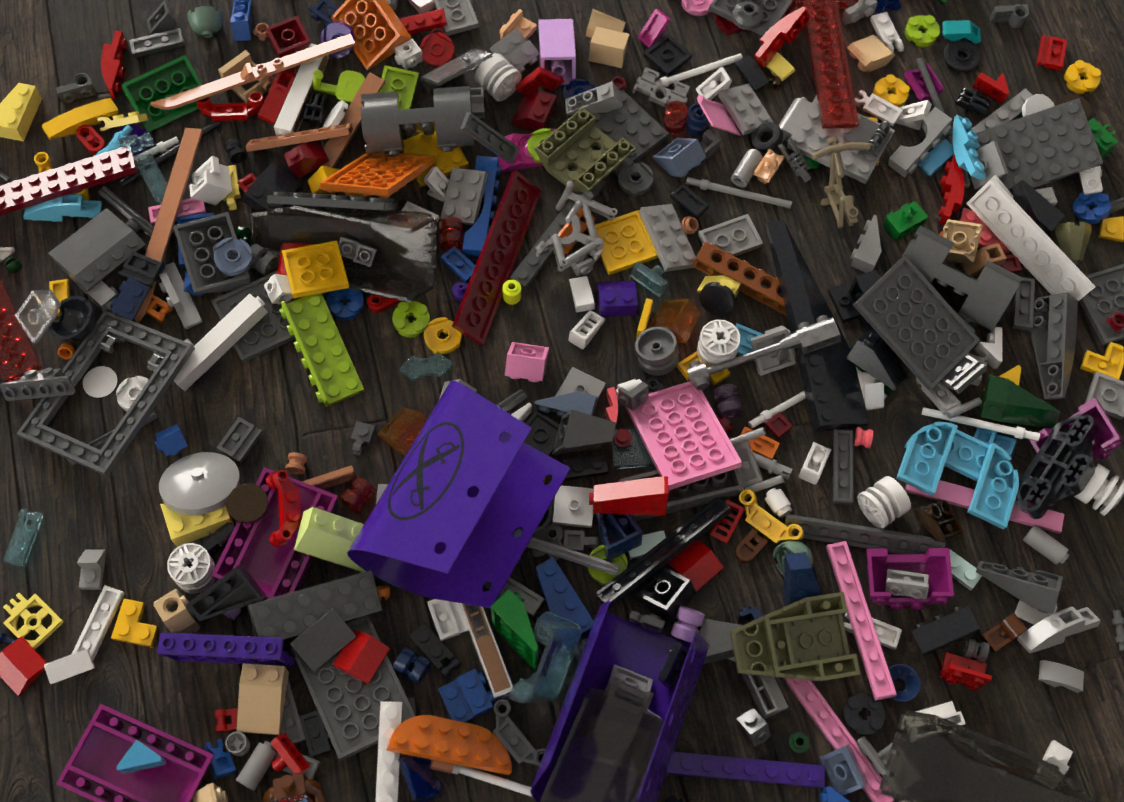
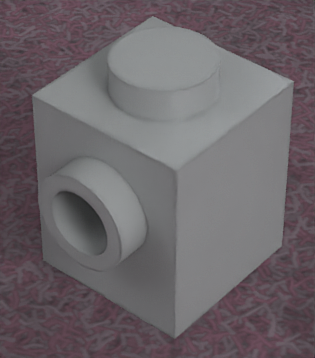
M100 281L87 292L91 300L103 312L105 310L111 312L112 308L110 305L115 297L118 298L117 296L119 295L114 287L111 286L109 288L103 281Z

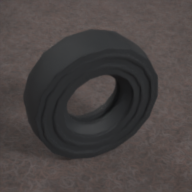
M774 122L762 123L752 134V144L761 153H767L769 149L774 151L782 143L783 131ZM772 132L773 137L771 140L763 143L762 137L766 133Z

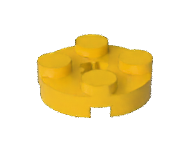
M1077 60L1066 70L1064 81L1066 79L1067 87L1075 93H1091L1100 83L1101 71L1089 63Z
M890 74L877 81L873 92L876 96L887 102L901 107L908 98L910 88L904 81ZM888 91H893L895 94H888Z
M440 317L430 321L426 331H424L426 346L436 355L451 353L461 345L462 333L452 327L453 321L448 320V318ZM442 332L445 335L448 334V337L445 339L438 338Z

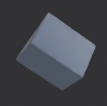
M850 744L820 757L835 791L842 796L868 785V781Z

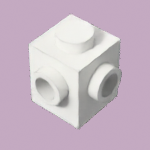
M413 38L395 47V60L405 70L423 61L422 50Z
M274 274L264 284L273 304H281L282 301L287 304L293 298L287 275Z

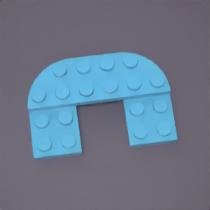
M934 422L914 433L905 445L907 449L896 479L933 495L936 492L944 466L977 481L967 513L1001 529L1007 528L1019 489L1018 472L1014 470L1010 462L1011 457L1007 452L995 443L986 444L957 430V425L948 422Z

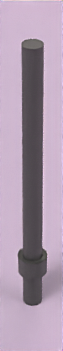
M922 57L918 58L916 62L933 104L945 113ZM952 127L951 130L949 131V133H948L947 135H944V136H945V138L948 139V141L953 145V142H952L953 127Z

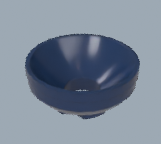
M895 664L889 667L892 681L900 680L904 684V690L896 691L897 695L890 697V699L896 702H907L914 699L921 687L917 672L905 664Z

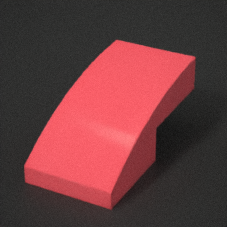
M615 387L607 389L606 393L610 407L606 408L605 417L607 420L617 424L618 399Z

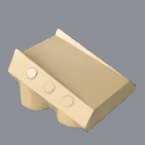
M592 9L586 31L589 44L596 27L624 32L626 22Z
M875 35L853 42L847 47L851 57L859 60L858 67L861 71L871 72L886 66L895 56Z
M948 219L943 228V237L954 242L945 261L964 263L969 266L973 264L983 225Z

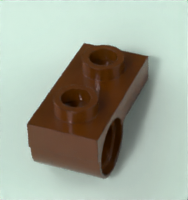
M1013 613L980 637L984 642L990 644L991 652L995 653L1024 633L1027 628L1016 614Z

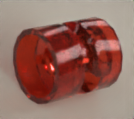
M672 101L667 104L663 123L664 129L667 132L678 134L685 129L688 108L684 103Z
M447 217L440 220V247L446 251L450 250L453 246L458 250L463 248L462 220L456 217Z
M356 476L350 484L351 489H346L339 499L350 510L360 514L366 506L365 501L371 500L377 491L366 480Z

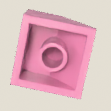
M512 342L507 353L505 376H509L511 379L524 378L530 382L543 381L549 347Z

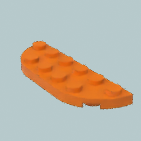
M420 715L405 720L395 729L386 748V751L510 775L512 772L509 753L494 733L475 724L437 716Z

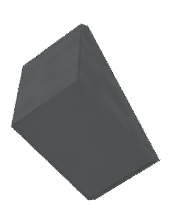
M164 0L147 20L151 35L177 29L168 0Z

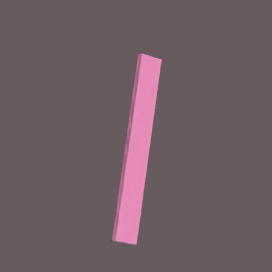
M939 480L936 492L933 495L927 494L908 484L905 486V492L936 501L940 499L941 501L945 500L951 505L969 509L975 491L971 488ZM1015 501L1009 520L1032 527L1036 525L1040 529L1060 534L1062 532L1064 514L1047 510L1042 518L1032 519L1028 514L1022 512L1018 501Z
M847 542L828 544L826 549L839 590L844 592L848 610L847 614L875 701L895 697L897 693Z
M783 678L834 750L850 744L868 781V785L862 789L871 802H893L896 800V796L888 789L880 774L873 769L867 756L863 755L859 750L856 741L811 680Z

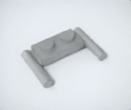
M916 378V382L922 385V391L949 419L982 404V400L978 397L962 405L941 382L933 389L928 390Z
M763 427L729 439L742 461V467L738 468L745 489H749L754 493L784 482L782 475L763 481L762 474L748 442L749 440L766 435Z

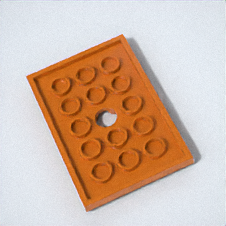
M365 153L321 181L320 190H327L328 193L345 192L346 195L362 194L364 197L376 195L379 198H389L390 195L406 186L408 182L414 180L415 177L421 175L422 172L435 164V156L399 153L398 156H389V154Z

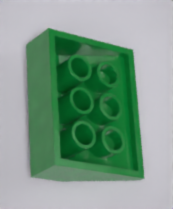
M186 55L121 85L134 111H139V115L147 114L148 121L141 122L147 133L200 109L196 101L170 110L155 108L151 105L153 101L202 86Z
M509 589L491 606L493 628L536 671L538 669V646L523 603L524 599L519 593H513Z

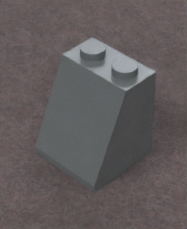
M570 410L561 417L553 454L561 455L602 448L615 439L617 429H615L616 422Z

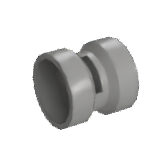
M233 732L226 738V748L233 755L241 757L250 750L251 743L243 733Z

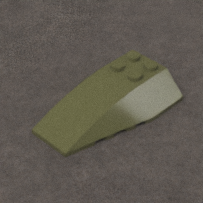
M844 592L803 598L731 630L730 636L737 673L812 681H825L860 675L857 654L850 655L842 618V614L848 612Z

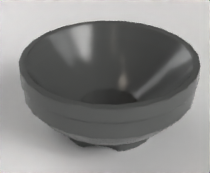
M741 2L735 6L732 20L741 29H756L763 21L762 8L754 2ZM751 7L754 11L748 13L744 8Z

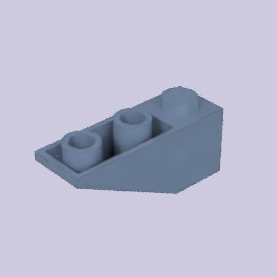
M577 391L537 400L534 404L539 408V411L544 413L556 412L559 417L564 416L570 410L593 416L598 399L597 396Z

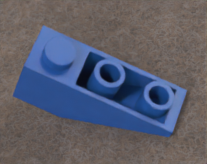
M234 0L230 21L234 41L252 39V0Z

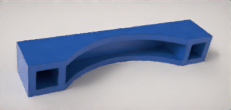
M477 156L475 170L485 171L488 176L483 193L484 206L476 223L465 232L463 254L470 259L479 258L490 229V223L493 222L495 217V211L492 210L493 206L497 204V196L495 195V191L499 190L497 176H501L502 165H499L497 157Z

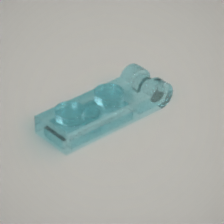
M148 154L144 159L135 160V163L156 204L159 205L163 201L168 184L152 154ZM150 164L152 168L145 170L144 166Z
M23 508L20 510L18 522L3 559L5 563L25 567L43 519L42 512L35 511L33 513ZM28 520H32L31 525H26Z

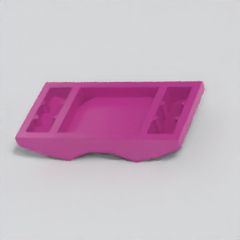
M513 133L505 136V138L518 146L519 150L513 164H509L497 156L499 165H502L501 173L544 166L542 163H536L528 153L527 141L532 136V133Z

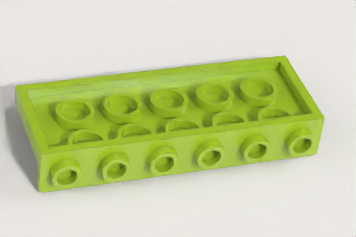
M322 293L305 296L287 304L282 301V308L279 311L283 320L287 319L289 325L286 327L290 336L294 335L296 341L293 343L297 352H302L304 358L301 361L304 368H309L311 375H308L311 385H316L318 392L315 393L319 403L323 402L325 407H328L364 392L363 385Z

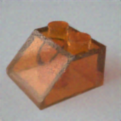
M689 299L662 300L648 328L658 326L667 328L673 332L677 343H686L702 312Z
M402 407L377 435L397 452L406 455L427 419L421 412Z

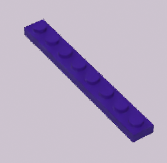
M673 752L666 773L812 788L825 787L824 765Z

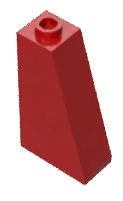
M668 476L594 485L593 493H589V505H593V513L665 516L668 500Z

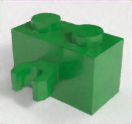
M1092 118L1088 123L1100 155L1104 159L1112 153L1118 144V141L1113 137L1116 131L1108 132L1109 124L1102 126Z
M916 201L910 204L906 203L898 211H892L885 217L886 220L883 228L897 242L918 230L920 226H924L929 216Z

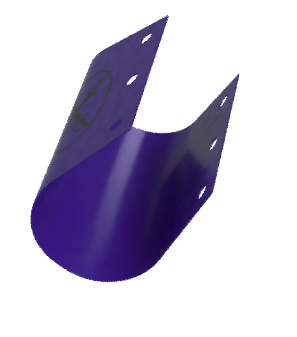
M451 380L348 550L347 555L365 571L372 570L373 576L411 593L432 599L491 608L571 468L524 443L532 429L530 426L470 388ZM547 475H552V481L544 485V478ZM522 527V534L515 538L513 536L514 531ZM488 581H491V589L487 592H484V584Z
M611 600L600 605L531 787V795L536 802H657L710 647L697 630L695 631L692 643L684 642L643 628L607 612ZM675 642H679L689 651L680 677L673 690L667 688L658 677L666 663L669 651L673 648ZM614 664L653 679L647 704L644 705L641 715L601 700ZM591 714L653 732L642 774L580 757Z

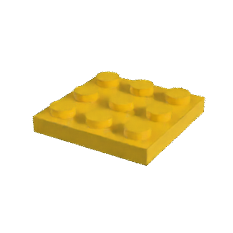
M436 132L433 135L421 133L403 140L404 154L435 156V164L422 172L421 175L415 177L420 187L427 185L423 179L432 167L436 166L446 177L451 175L452 167L462 169L469 167V163L460 147L454 148L451 152L439 150Z
M639 210L616 217L612 221L607 220L595 225L598 237L604 242L600 258L608 275L659 258L638 212Z
M337 240L282 250L293 299L349 288Z

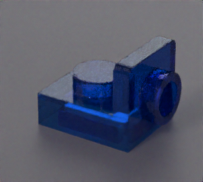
M876 0L875 12L880 14L885 9L899 11L902 5L899 0Z

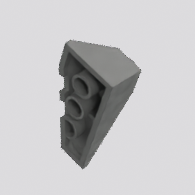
M979 561L976 569L978 574L1032 608H1036L1042 613H1054L1063 576L1042 570H1036L1035 573L1026 572L1022 567L1011 570L1003 564Z

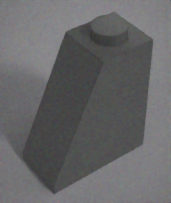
M703 619L700 635L710 645L704 664L734 657L730 631L743 625Z

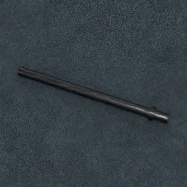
M214 121L204 127L201 138L221 126V123ZM180 143L137 170V173L128 175L125 179L119 182L121 187L124 188L131 183H136L138 178L176 155Z

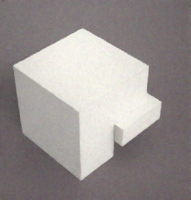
M211 156L192 174L193 184H190L189 188L190 196L193 199L216 206L232 192L229 167L219 164L217 157Z

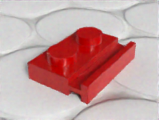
M1043 34L1040 39L1036 65L1039 66L1040 64L1046 68L1061 71L1067 40L1053 36L1049 38Z

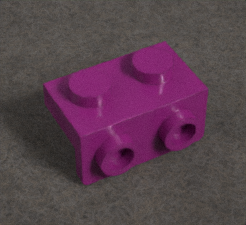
M925 63L939 96L944 90V86L930 65ZM920 69L907 70L904 73V77L914 90L916 97L920 101L932 100Z

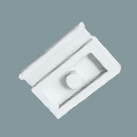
M438 599L427 602L441 641L469 631L459 603Z

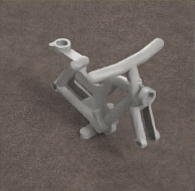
M573 181L567 182L562 197L556 205V210L561 211L568 199L575 201L574 206L565 218L566 223H571L573 226L571 235L561 238L558 234H554L546 243L542 240L535 248L537 250L535 255L538 257L546 248L552 246L558 265L557 269L560 272L588 254L593 257L595 264L603 251L601 249L604 242L597 235L591 211L606 217L609 221H612L617 214V209L591 200L594 197L591 191L583 192L581 195L573 193ZM581 207L590 236L580 233L581 227L577 213ZM574 241L586 245L565 258L563 246L570 245Z

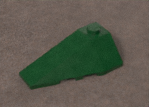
M989 375L981 399L982 404L979 405L978 409L980 416L983 418L1043 428L1055 427L1060 415V410L1032 395L1026 389L1019 387L1013 381L994 375Z

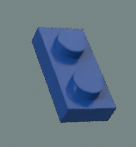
M453 246L441 256V261L460 279L468 283L475 265Z

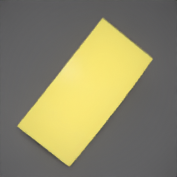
M778 52L766 65L772 75L780 77L782 82L795 71L794 67Z

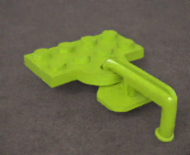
M385 65L381 79L385 80L386 83L380 93L397 92L400 109H411L419 73ZM315 70L313 72L314 90L334 95L340 101L343 100L348 103L352 102L365 80L361 73L347 70L340 74L336 86L321 82L323 78L322 71Z

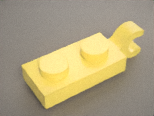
M139 111L128 113L129 117L125 118L123 114L112 116L113 120L108 117H100L98 121L105 122V127L100 128V130L105 131L113 127L148 121L147 114L139 115Z
M236 165L227 166L230 171L232 192L222 199L227 201L230 211L237 210L236 199L241 198L237 183L239 180Z

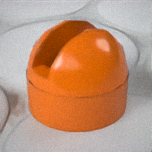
M63 343L57 352L61 358L70 359L75 353V348L71 343Z
M382 585L376 587L379 600L381 601V597L387 600L390 596V586Z

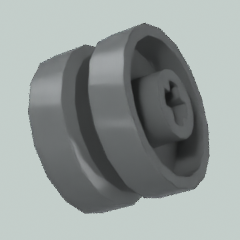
M659 326L651 327L644 330L637 337L635 349L643 371L650 375L660 376L672 372L678 366L680 354L676 337L672 331Z

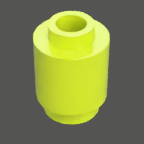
M508 280L503 284V299L510 305L517 304L521 300V285L516 280Z

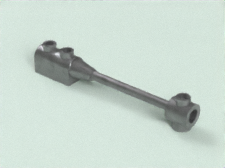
M822 315L816 319L817 323L810 325L809 322H803L798 325V330L776 344L706 368L705 363L701 364L699 360L693 361L689 364L690 368L686 369L692 387L695 386L696 390H703L710 386L709 381L711 379L709 375L779 350L801 347L803 353L807 354L841 342L840 332L833 317L828 319L827 315Z

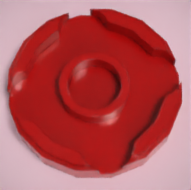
M441 32L428 34L421 42L422 58L428 65L440 67L452 60L454 45L446 34Z

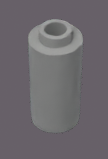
M747 150L731 176L733 184L741 188L747 186L755 169L763 159L758 150Z
M1036 525L1023 538L1024 542L1055 565L1058 563L1063 564L1069 557L1067 553L1068 548Z
M267 741L263 744L258 743L237 777L236 781L255 791L277 755L271 743Z

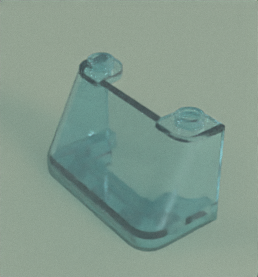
M545 611L537 619L533 633L537 641L546 645L537 672H534L529 679L521 678L513 686L509 699L519 703L550 702L558 697L581 637V628L577 623Z

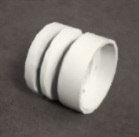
M495 53L487 57L480 64L475 74V81L484 90H487L496 101H503L516 90L515 86L521 81V73L514 66L509 65V62L504 57Z
M726 320L708 322L700 333L697 346V356L700 362L705 363L706 367H711L736 358L740 344L738 329Z
M1097 463L1094 475L1085 489L1074 497L1085 504L1091 501L1092 498L1095 499L1092 508L1096 510L1103 504L1099 513L1105 516L1123 497L1124 479L1117 485L1118 475L1107 480L1110 470Z
M890 476L883 477L873 487H868L866 491H862L857 496L858 504L863 514L879 529L885 528L895 518H900L911 509V502L907 493Z
M195 543L183 544L170 554L167 561V570L170 577L183 591L191 594L202 593L214 584L216 578L211 576L216 564L208 551L201 545Z

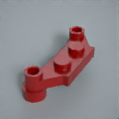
M255 92L250 94L249 103L212 104L210 97L198 100L196 103L198 108H200L201 114L211 117L212 121L248 120L250 116L258 114L264 103V98L261 93Z
M285 470L273 472L266 478L268 487L278 489L280 528L269 537L270 543L277 548L287 543L296 529H299L302 520L300 488L294 486Z

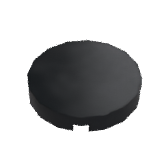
M718 282L706 284L699 294L701 306L715 316L730 314L736 303L735 295L726 285H719L720 283Z

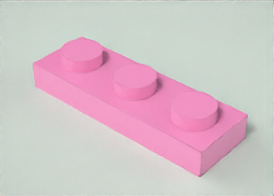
M193 198L183 199L177 217L205 214V203ZM161 205L148 207L150 221L153 226H155Z

